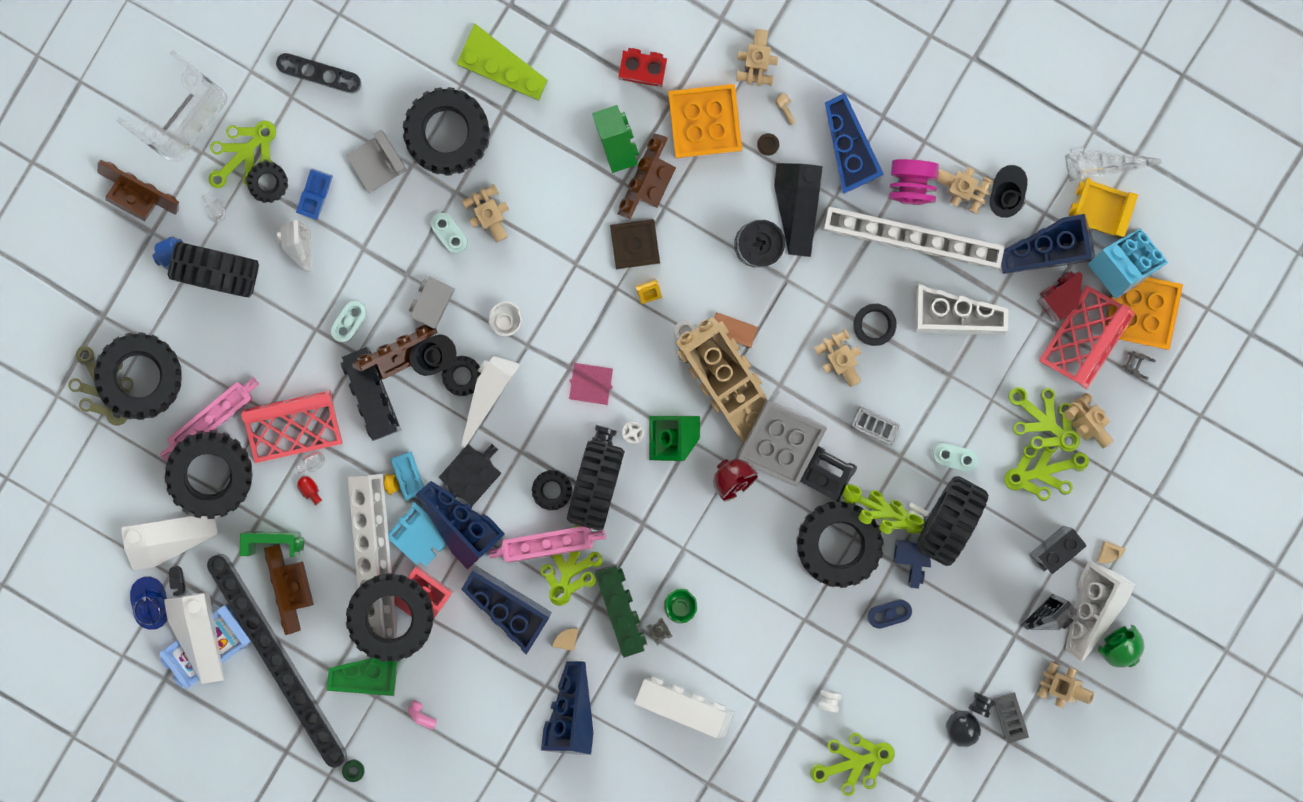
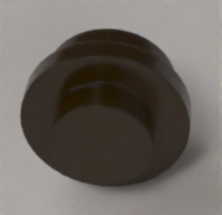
M763 134L757 141V148L761 154L771 156L778 151L779 140L774 134Z

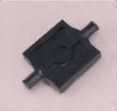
M491 443L486 451L482 453L467 444L438 478L448 486L449 492L454 495V499L456 497L461 498L470 506H473L502 474L493 466L490 460L499 449Z

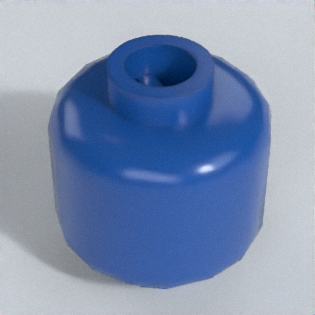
M172 236L155 244V253L152 256L158 266L162 265L165 269H169L173 247L178 241L183 242L181 239Z

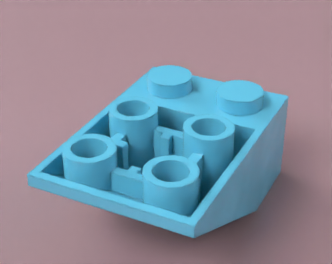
M1140 228L1103 249L1088 263V266L1113 297L1117 299L1169 262L1152 243L1148 235Z

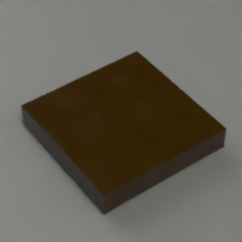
M654 219L610 225L616 270L660 264Z

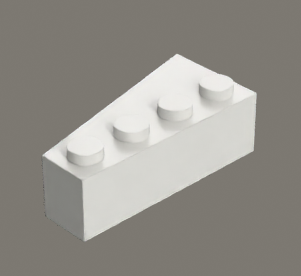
M920 284L916 287L915 333L1005 335L1008 332L1007 308L981 301L978 302L960 295L956 296L942 290L927 288Z
M652 676L651 679H644L635 705L714 738L726 736L735 711L727 709L726 706L720 703L706 701L705 697L695 693L692 695L684 692L685 689L679 686H667L664 684L665 681Z

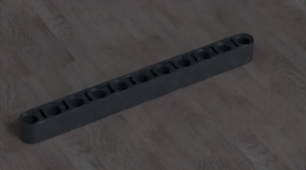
M224 554L212 556L207 562L209 573L325 763L332 768L339 767L345 761L347 752L231 560ZM216 559H221L224 563V568L221 571L214 567ZM227 578L235 580L236 586L233 590L226 587ZM239 597L247 600V607L245 609L238 606L237 600ZM251 616L258 618L259 626L257 628L250 626L249 618ZM266 635L270 638L271 644L269 647L261 644V636ZM273 655L281 656L283 660L281 666L273 664ZM285 674H290L294 677L293 685H288L284 682ZM297 693L304 694L306 697L305 704L296 702L295 695ZM309 712L317 715L318 721L316 723H310L307 720ZM319 732H326L329 735V741L322 742L318 737ZM338 751L341 755V760L333 761L330 757V752Z

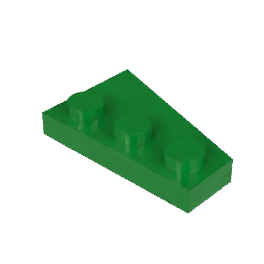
M369 658L331 667L328 671L327 691L395 696L398 661L382 662L376 658Z

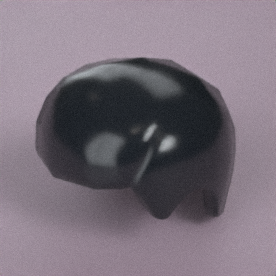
M957 711L951 714L946 722L948 737L958 747H969L975 744L981 736L978 719L968 711Z

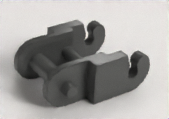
M1135 351L1132 353L1128 352L1127 354L1130 357L1127 364L1122 367L1126 368L1125 371L1131 370V374L1148 380L1149 377L1140 374L1138 369L1142 360L1146 359L1154 363L1156 360L1144 354L1136 355ZM1134 357L1139 359L1135 369L1131 367Z

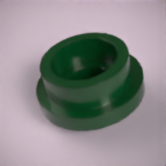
M355 759L347 761L342 768L343 777L349 782L361 780L365 773L364 765ZM356 767L358 770L357 774H352L350 768Z

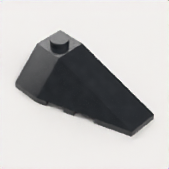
M776 163L774 189L788 255L811 257L823 166L801 163Z

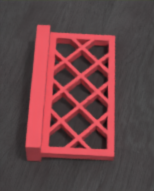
M1087 285L1080 295L1079 307L1068 314L1039 361L1087 390L1135 313L1130 307L1118 303ZM1089 293L1097 297V305L1086 307L1085 299ZM1113 305L1118 308L1113 316L1105 318L1102 307ZM1099 309L1101 319L1089 322L1087 312ZM1084 313L1086 323L1074 326L1073 318L1075 315ZM1103 323L1104 331L1102 334L1093 337L1090 326ZM1087 327L1089 338L1077 341L1075 330ZM1072 332L1074 342L1062 345V335ZM1091 342L1092 350L1090 353L1081 356L1078 345ZM1075 346L1077 357L1065 360L1063 349ZM1060 350L1062 361L1051 363L1047 360L1052 352ZM1078 361L1080 369L1074 376L1068 372L1066 364Z
M331 390L243 409L241 416L243 422H245L254 462H263L342 444ZM328 406L330 417L325 422L315 414L319 408ZM304 412L310 416L305 427L293 420L297 413ZM277 417H282L288 421L283 432L271 425ZM312 419L324 425L318 435L307 429ZM260 422L267 427L263 434L259 436L252 431L251 423ZM291 423L302 429L296 440L285 434ZM328 427L335 431L336 440L327 441L320 436L324 429ZM269 428L280 434L275 444L263 438ZM304 431L316 438L310 446H305L299 442ZM282 436L294 443L290 450L284 451L277 447ZM254 437L258 439V442L256 444ZM260 441L272 448L268 455L258 456L257 446Z

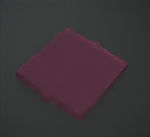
M574 363L573 376L569 380L571 383L569 399L608 405L610 389L613 388L611 385L613 369Z

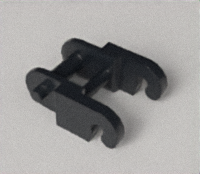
M174 566L169 569L170 589H178L173 592L174 596L183 594L186 590L183 570L180 566Z

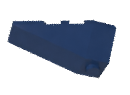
M567 661L558 685L559 694L556 702L553 701L551 705L553 712L550 720L545 722L543 728L541 751L591 755L594 731L586 662Z

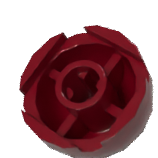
M725 459L717 465L718 470L714 475L713 484L718 495L726 502L737 497L735 493L740 490L743 492L747 490L758 478V473L747 461L740 459L728 461V459Z

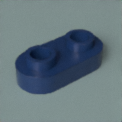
M897 599L872 607L868 612L867 618L874 628L881 629L907 621L912 615V608L907 601ZM902 606L904 608V612L902 614H897V607ZM876 613H882L883 617L880 621L875 620Z

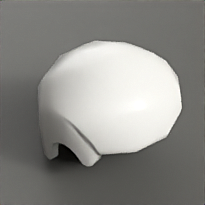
M510 301L498 303L489 312L488 323L493 333L501 337L513 335L522 324L519 307Z

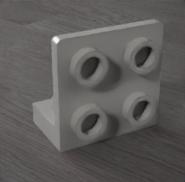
M382 130L374 133L375 137L346 155L369 193L407 171Z

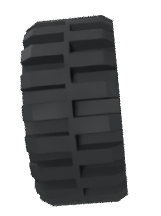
M439 87L434 88L432 92H424L421 98H416L412 102L413 106L407 110L405 114L406 119L403 121V139L409 154L421 167L438 175L461 174L465 172L464 170L474 167L475 163L484 156V151L488 148L490 128L483 108L475 98L462 90H455V88L448 87L447 89H442ZM453 111L459 114L467 124L468 134L466 141L459 149L453 152L437 151L430 146L426 139V125L429 119L438 112Z
M178 241L173 247L167 275L169 279L177 282L249 298L254 291L259 263L255 259Z
M139 332V334L127 333L123 337L119 338L118 336L113 339V342L109 345L107 344L103 348L102 353L98 355L97 363L94 367L95 388L105 406L116 415L130 420L154 418L169 409V406L176 400L181 388V365L176 353L170 348L169 344L161 341L159 337L146 335L143 332ZM145 356L151 359L159 369V384L151 394L145 397L129 396L117 384V370L120 364L129 357Z
M202 430L197 431L194 435L189 434L183 441L178 442L174 447L165 468L166 490L168 495L172 496L173 503L176 506H181L183 508L182 511L186 514L190 512L195 514L194 517L200 519L201 516H206L207 519H214L215 516L219 515L224 517L231 510L234 512L239 508V504L246 499L252 483V463L248 457L247 450L242 448L241 443L236 438H230V435L225 432L223 434L217 433V430H210V432ZM212 454L222 458L228 464L231 476L225 489L216 494H204L195 490L190 485L187 471L190 463L196 457Z
M595 440L587 442L566 519L569 523L597 531L604 529L625 453L621 447Z
M954 476L937 500L924 525L923 531L920 533L916 543L918 552L944 566H951L966 546L983 514L989 497L987 491L960 476Z
M845 501L827 502L822 506L819 505L814 508V511L810 514L808 513L804 522L800 525L799 534L796 539L798 556L806 571L820 583L840 588H847L850 585L855 586L860 584V581L868 579L873 570H876L879 566L878 562L883 555L882 545H884V539L881 535L882 531H880L875 519L870 524L862 523L858 517L861 511L864 510L862 507L846 503ZM832 524H848L859 534L861 541L859 554L848 564H831L820 553V536Z
M380 574L365 581L352 595L346 610V627L349 630L351 641H354L357 645L356 648L366 653L368 657L379 659L382 662L400 661V659L411 657L423 647L433 627V605L427 595L428 593L417 581L402 574ZM385 596H395L405 601L412 615L409 629L400 637L393 639L377 635L369 623L371 606L375 601Z

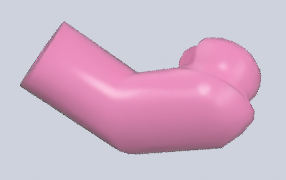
M412 701L411 705L408 706V713L415 723L433 730L437 720L424 715L420 711L423 707L420 702Z

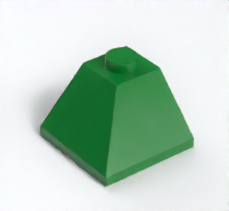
M649 416V460L685 461L700 439V416Z

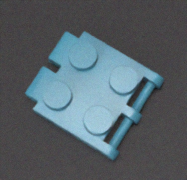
M413 502L411 504L413 507L403 518L400 516L399 522L388 532L389 540L416 565L421 562L426 567L436 556L431 549L434 547L440 552L446 543L427 512L416 502ZM415 510H417L413 517L407 522L406 520L410 517V515ZM403 525V528L395 536H392Z

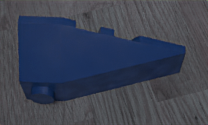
M1081 214L1061 218L1054 224L1004 249L1001 262L1003 274L1091 261L1095 258V250L1086 215Z
M432 481L416 494L451 553L467 570L505 535L490 517L485 514L481 516L472 510V506L467 503L464 505L454 499L453 494Z

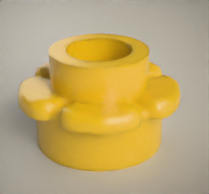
M386 473L383 478L384 492L387 491L389 495H392L393 492L399 491V482L396 474L390 475Z

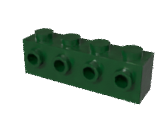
M614 564L596 570L595 575L623 658L645 651L644 645H647L644 632L639 633L637 624L640 623L637 611H632L630 603L633 602L630 590H625L622 583L626 581L623 569H618L617 565Z

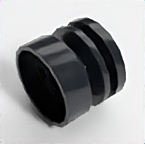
M755 220L743 225L734 239V251L738 259L745 265L753 268L766 267L776 263L785 249V237L782 230L775 223L768 220ZM756 238L758 239V241L763 242V245L760 246V250H758L757 247H753V243L756 242Z

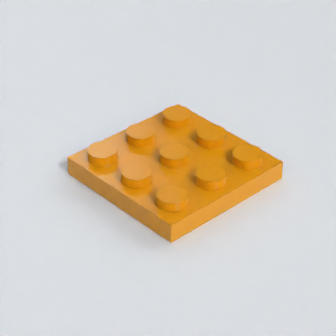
M735 84L668 91L675 159L742 151Z
M1148 277L1117 299L1111 294V299L1130 307L1135 313L1119 340L1170 350L1183 284ZM1110 305L1106 317L1113 316L1118 308Z

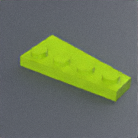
M474 23L457 65L539 101L548 80Z

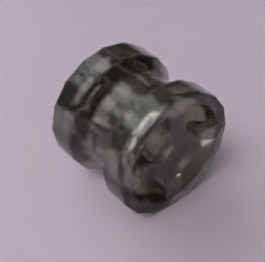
M662 617L654 625L649 624L646 626L657 646L665 638L670 639L673 637Z

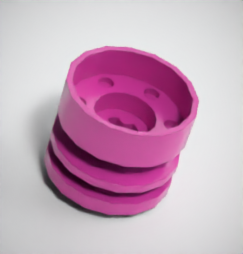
M892 160L891 176L900 178V182L891 183L889 188L899 190V192H890L888 199L908 205L935 203L936 196L928 195L926 192H936L937 187L928 185L927 181L938 179L939 164L922 160Z

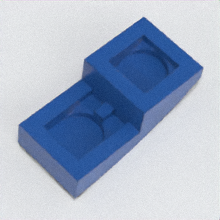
M313 168L310 169L296 213L318 220L333 175Z

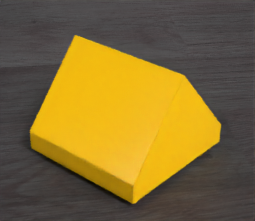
M656 279L635 286L641 305L662 298Z

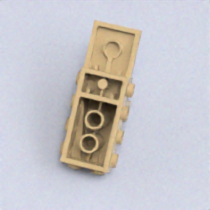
M712 317L702 321L697 328L691 332L684 333L676 341L680 348L677 353L684 363L686 361L689 362L691 365L688 368L689 372L695 380L699 378L702 383L699 387L706 397L711 395L713 401L710 403L715 411L723 413L744 444L767 397L759 386L762 384V381L755 372L751 373L748 369L751 367V364L744 355L741 357L737 352L740 350V347L733 338L730 340L726 335L729 333V330L722 321L718 323Z

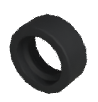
M877 303L861 308L855 315L853 327L857 338L861 342L870 346H880L889 342L894 336L897 322L893 311L887 306ZM870 312L882 313L888 321L886 333L879 338L867 336L862 329L863 318Z

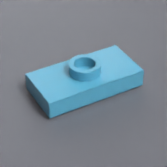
M412 451L390 458L405 501L417 497L416 494L424 487Z

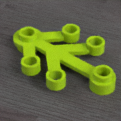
M260 121L255 127H237L236 125L227 127L226 134L231 139H236L238 136H254L248 143H222L220 141L211 143L210 150L215 155H219L222 152H238L221 170H213L209 174L208 180L212 187L222 188L226 184V177L244 159L245 175L243 176V182L247 186L245 178L254 166V149L260 143L261 158L259 162L268 160L272 163L270 159V142L276 136V128L270 121ZM230 128L237 129L235 136L229 134ZM263 128L269 129L267 136L261 134ZM214 144L221 145L222 148L219 152L213 150ZM217 175L222 178V181L218 184L213 181V178Z
M1016 387L1009 392L1008 400L1012 405L1021 406L1039 421L1037 423H1024L1022 421L1015 423L1012 428L1015 435L1021 436L1026 432L1050 431L1056 436L1044 439L1040 436L1033 437L1029 443L1033 450H1040L1042 447L1059 446L1065 452H1072L1079 447L1080 437L1072 430V422L1064 417V413L1061 410L1062 406H1066L1069 410V403H1062L1058 407V414L1062 416L1063 429L1056 424L1054 409L1055 392L1053 389L1046 388L1040 395L1045 404V414L1027 400V392L1023 388ZM1050 392L1051 399L1045 398L1044 393ZM1019 394L1020 401H1015L1013 395ZM1021 425L1023 432H1018L1016 426ZM1066 437L1072 440L1071 445L1065 443ZM1035 439L1040 441V447H1036L1033 444Z
M1027 445L1024 448L1023 457L1017 468L1006 472L1004 483L1010 490L1018 491L1024 489L1036 495L1040 501H1047L1051 496V490L1045 486L1039 488L1029 482V480L1038 479L1056 488L1062 495H1068L1073 489L1072 483L1067 480L1061 481L1051 476V474L1068 469H1074L1078 472L1084 471L1089 464V458L1085 453L1077 452L1069 460L1046 466L1052 454L1058 450L1059 446H1056L1055 449L1045 447L1036 467L1025 472L1030 460L1034 459L1037 455V450H1033L1034 455H1028L1026 450L1032 448L1030 445ZM1081 457L1084 459V463L1078 464L1076 459ZM1018 476L1020 481L1013 482L1011 477ZM1066 484L1070 490L1063 491L1061 486ZM1044 490L1048 493V496L1042 497L1040 492Z
M853 484L846 485L842 493L843 500L846 503L855 504V502H858L874 510L864 509L861 511L858 518L862 523L870 524L873 519H884L879 529L885 534H891L893 529H905L911 534L923 531V519L916 514H909L900 501L891 500L890 504H888L883 498V494L877 490H871L868 499L861 496L862 490L858 486Z
M581 551L570 552L567 563L562 554L550 556L554 559L562 574L560 582L558 583L555 578V569L550 564L543 565L540 573L547 579L551 587L549 599L554 605H565L569 602L573 592L584 586L592 587L596 583V578L591 572L583 573L580 579L570 583V580L573 576L590 566H600L603 562L600 553L592 552L579 563H577ZM595 557H598L597 561L592 562ZM551 569L549 574H545L547 570ZM588 577H591L590 581L585 582Z
M853 732L849 736L850 744L855 747L861 746L871 752L861 755L841 745L837 739H831L827 744L831 753H839L849 758V760L827 767L822 764H816L811 768V778L816 783H823L828 779V776L852 769L847 781L841 785L842 793L845 796H851L855 792L854 786L865 764L874 762L869 774L862 779V784L866 789H873L876 786V777L882 766L891 763L895 757V751L889 743L881 742L876 745L862 738L859 733ZM859 736L860 741L853 743L852 737ZM836 742L839 746L838 749L832 750L830 745ZM886 750L888 752L887 757H880V752ZM817 771H823L824 776L822 778H817ZM866 779H873V784L867 786L865 784ZM846 785L852 786L851 792H845L844 787Z

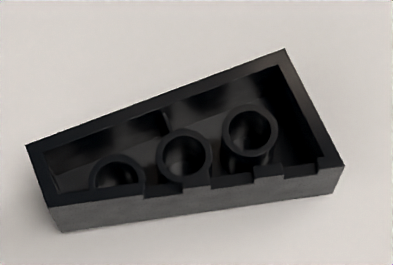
M365 347L342 356L343 362L340 364L344 374L348 375L351 381L349 388L352 395H356L359 403L357 408L361 417H364L368 436L372 441L402 431L375 365L363 371L356 370L352 366V363L358 361V357L364 354H372L370 348Z

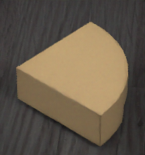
M1103 541L1096 562L1103 564L1113 562L1123 555L1126 548Z
M569 628L561 632L555 638L552 647L574 651L578 628Z

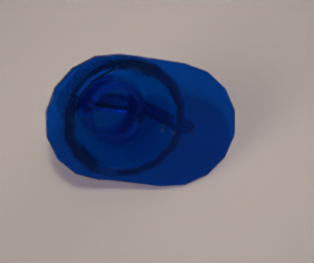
M151 576L142 577L135 581L130 590V601L136 622L145 629L156 630L162 627L168 620L164 599H167L163 584Z

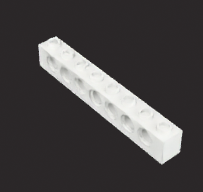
M833 207L827 208L822 231L995 270L1001 266L1005 248L1002 245Z
M383 474L348 477L358 588L374 576L392 573ZM385 596L373 603L369 611V623L372 630L383 638H397L394 596Z

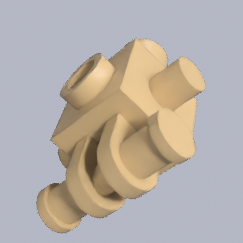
M755 29L753 44L748 45L747 52L738 51L737 60L746 61L745 69L749 70V73L738 70L736 81H746L749 85L752 82H757V86H761V84L772 86L774 75H762L763 72H767L768 65L777 66L778 63L777 56H770L771 47L766 46L767 30Z
M967 167L965 173L958 171L955 175L940 169L938 179L934 181L949 187L946 193L953 196L950 204L958 207L961 200L967 203L971 199L973 202L968 210L978 214L981 204L984 205L986 202L984 197L990 194L988 190L994 181L983 177L981 186H977L979 180L973 178L975 170Z
M492 184L491 187L485 190L481 188V192L478 194L475 192L471 193L472 196L465 200L462 199L466 210L475 204L477 205L474 208L477 216L470 219L473 228L481 224L484 230H490L497 243L508 237L501 222L505 221L502 213L508 211L509 208L506 202L497 206L494 199L489 200V197L499 194L495 184ZM485 199L486 203L481 205L480 201Z
M843 329L837 335L833 333L831 339H823V343L813 348L818 356L828 350L830 354L826 358L829 362L822 366L826 374L832 370L835 371L836 375L842 373L849 387H852L861 382L854 368L858 364L855 357L860 355L861 351L858 346L850 350L848 345H841L842 341L850 339L846 329ZM834 345H836L838 348L835 351L832 348Z
M1084 393L1069 405V410L1064 412V417L1069 421L1075 418L1071 424L1076 429L1077 434L1085 441L1094 437L1099 445L1105 448L1113 442V439L1104 429L1110 421L1106 417L1104 410L1100 409L1097 404L1092 407L1089 405L1092 402V396Z
M1049 661V667L1043 673L1045 679L1040 681L1041 688L1037 695L1047 699L1049 692V694L1058 697L1055 705L1064 708L1066 701L1076 702L1079 700L1086 704H1091L1094 692L1083 688L1084 682L1075 678L1077 670L1069 667L1067 674L1057 673V668L1060 665Z

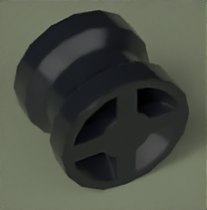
M596 425V434L592 437V440L613 445L612 438L616 435L617 431Z
M975 692L974 701L969 705L968 709L989 718V710L995 705L996 701Z

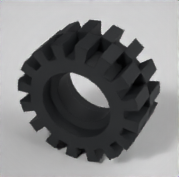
M259 162L247 174L246 183L250 194L256 200L262 201V203H274L275 200H280V197L284 196L286 189H288L286 173L281 166L274 162ZM263 174H271L275 177L276 185L272 190L266 191L259 187L258 181Z
M456 356L453 365L442 372V382L446 389L454 395L468 396L473 394L477 379L481 375L478 372L480 365L470 357ZM460 367L467 368L471 373L470 381L464 385H460L454 380V372Z
M548 470L539 474L534 480L531 489L535 503L541 508L550 511L564 507L572 495L570 480L564 473L557 470ZM554 481L559 484L561 492L557 498L549 499L544 495L543 487L547 482Z

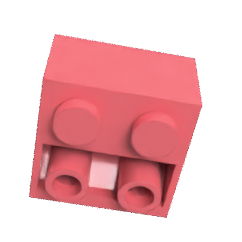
M416 566L408 578L417 581L428 593L427 595L433 605L435 619L454 591L419 566ZM394 597L395 606L412 617L407 603L398 597Z

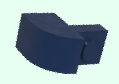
M896 540L893 562L910 565L908 587L919 589V585L924 583L925 571H922V567L931 568V560L928 556L918 552L916 543Z

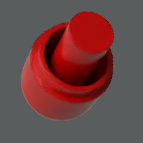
M309 476L301 477L297 481L299 492L306 499L310 498L316 506L322 502L317 493L319 492L317 484Z

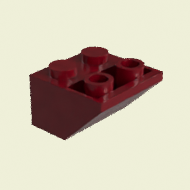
M1072 271L1067 272L1057 280L1058 285L1049 286L1039 294L1041 298L1037 302L1052 322L1061 321L1079 307L1083 277L1080 271L1076 273Z

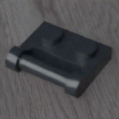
M818 446L800 482L839 502L846 485L855 474L857 466L851 462L846 463L825 452L824 448ZM823 460L842 470L841 477L818 465L819 461Z

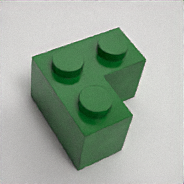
M618 105L592 113L612 173L638 165L635 156L639 155L635 142L631 143L630 141L634 136L625 112L620 113Z

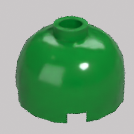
M1131 625L1130 629L1123 626L1113 631L1104 639L1106 644L1103 648L1101 645L1098 647V652L1110 665L1119 668L1133 667L1139 663V658L1143 654L1144 639L1136 626Z

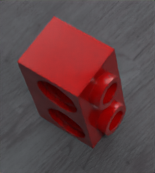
M628 48V51L623 50L618 80L662 88L667 58H663V54L657 52H650V55L641 54V50L635 48ZM628 60H636L639 64L638 68L635 70L627 69L626 62ZM650 64H658L661 68L660 72L651 74L648 71Z

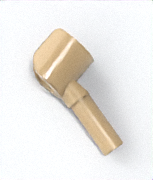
M782 93L776 98V105L783 110L790 125L796 122L787 108L791 100L785 93Z

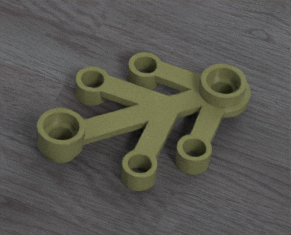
M80 347L76 352V359L80 364L86 366L94 381V367L96 366L93 361L94 352L90 347ZM83 351H87L89 353V357L87 359L81 358L80 355ZM123 362L120 364V367H119L118 370H117L116 378H117L118 372H119V371L122 369V367H123ZM124 377L120 381V387L128 395L134 383L131 378ZM77 378L71 379L68 383V387L72 392H83L99 397L95 386L82 383ZM129 380L131 386L124 388L122 386L123 381ZM74 381L79 382V384H80L79 388H78V389H72V388H71L72 382H74ZM83 398L79 402V407L83 412L91 411L105 415L108 422L112 425L120 426L127 421L123 416L114 418L113 412L108 407L94 404L89 398ZM84 401L90 402L88 409L82 408Z

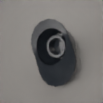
M1007 165L997 172L989 202L991 211L996 216L1009 218L1017 214L1025 205L1028 178L1026 172L1021 167Z
M438 334L431 336L413 346L409 356L410 365L419 375H434L453 365L456 360V347L453 341L446 335Z

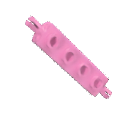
M254 377L244 386L236 382L167 439L170 446L160 453V456L167 461L178 442L183 441L189 434L194 435L197 431L202 430L204 432L216 430L252 400L249 392L260 385Z
M581 526L503 540L501 548L489 549V553H492L489 556L491 559L503 556L505 562L511 563L593 549V541L606 539V535H604L606 532L605 530L592 532L590 528Z

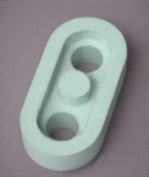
M446 213L435 215L431 226L445 247L455 254L463 252L467 247L468 241L453 218ZM445 220L447 223L446 227L440 228L438 225L439 221ZM454 238L460 239V244L458 246L452 245V240Z
M351 301L343 308L331 328L332 337L336 341L348 342L353 338L366 318L367 311L362 303ZM355 308L359 310L357 317L352 316V310ZM342 327L347 329V334L344 336L339 333Z
M943 443L938 445L933 452V458L936 463L953 469L969 472L975 469L978 464L976 453L962 447ZM945 450L949 452L947 459H943L941 456ZM966 456H969L971 459L968 465H965L963 462Z

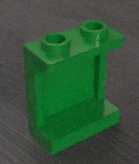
M246 531L240 533L239 556L249 557L256 554V543H288L290 545V557H296L304 550V537H301V532Z

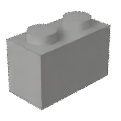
M429 276L428 280L424 279L418 290L422 293L418 300H413L409 311L412 312L411 318L435 329L455 289Z

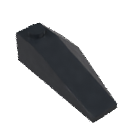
M1052 594L1021 625L1027 630L1066 629L1073 622L1072 617L1075 615V612L1068 600Z

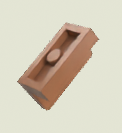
M716 312L714 318L718 323L722 321L729 330V333L726 334L730 340L733 338L739 345L752 348L758 327Z

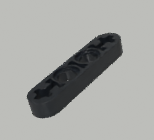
M289 53L281 54L276 60L278 70L292 77L350 94L357 93L362 86L361 79L353 72ZM290 58L289 61L297 65V61H301L298 65V73H294L296 69L290 66L284 70L281 62ZM306 64L314 66V73L311 76H305L302 73V68ZM329 70L334 71L336 74L335 80L331 83L325 82L323 78L325 72ZM340 74H344L342 78L345 80H350L351 77H354L357 85L348 89V85L341 82V86H337L340 81Z

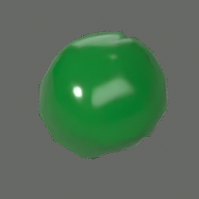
M675 589L664 600L665 614L675 623H687L694 618L697 612L696 598L687 589Z

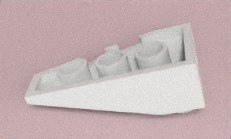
M1088 561L1078 581L1077 588H1080L1078 600L1074 602L1075 616L1074 621L1070 624L1065 650L1079 660L1084 661L1124 608L1136 585L1121 574Z

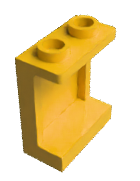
M1090 178L1084 179L1083 182L1080 181L1075 192L1078 198L1076 203L1071 204L1068 215L1085 214L1090 229L1119 239L1124 238L1139 195L1091 181L1092 179Z

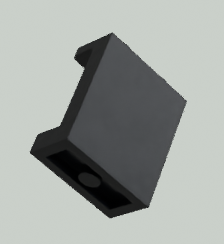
M1062 526L1029 554L1044 572L1048 570L1051 574H1054L1087 545L1073 528Z

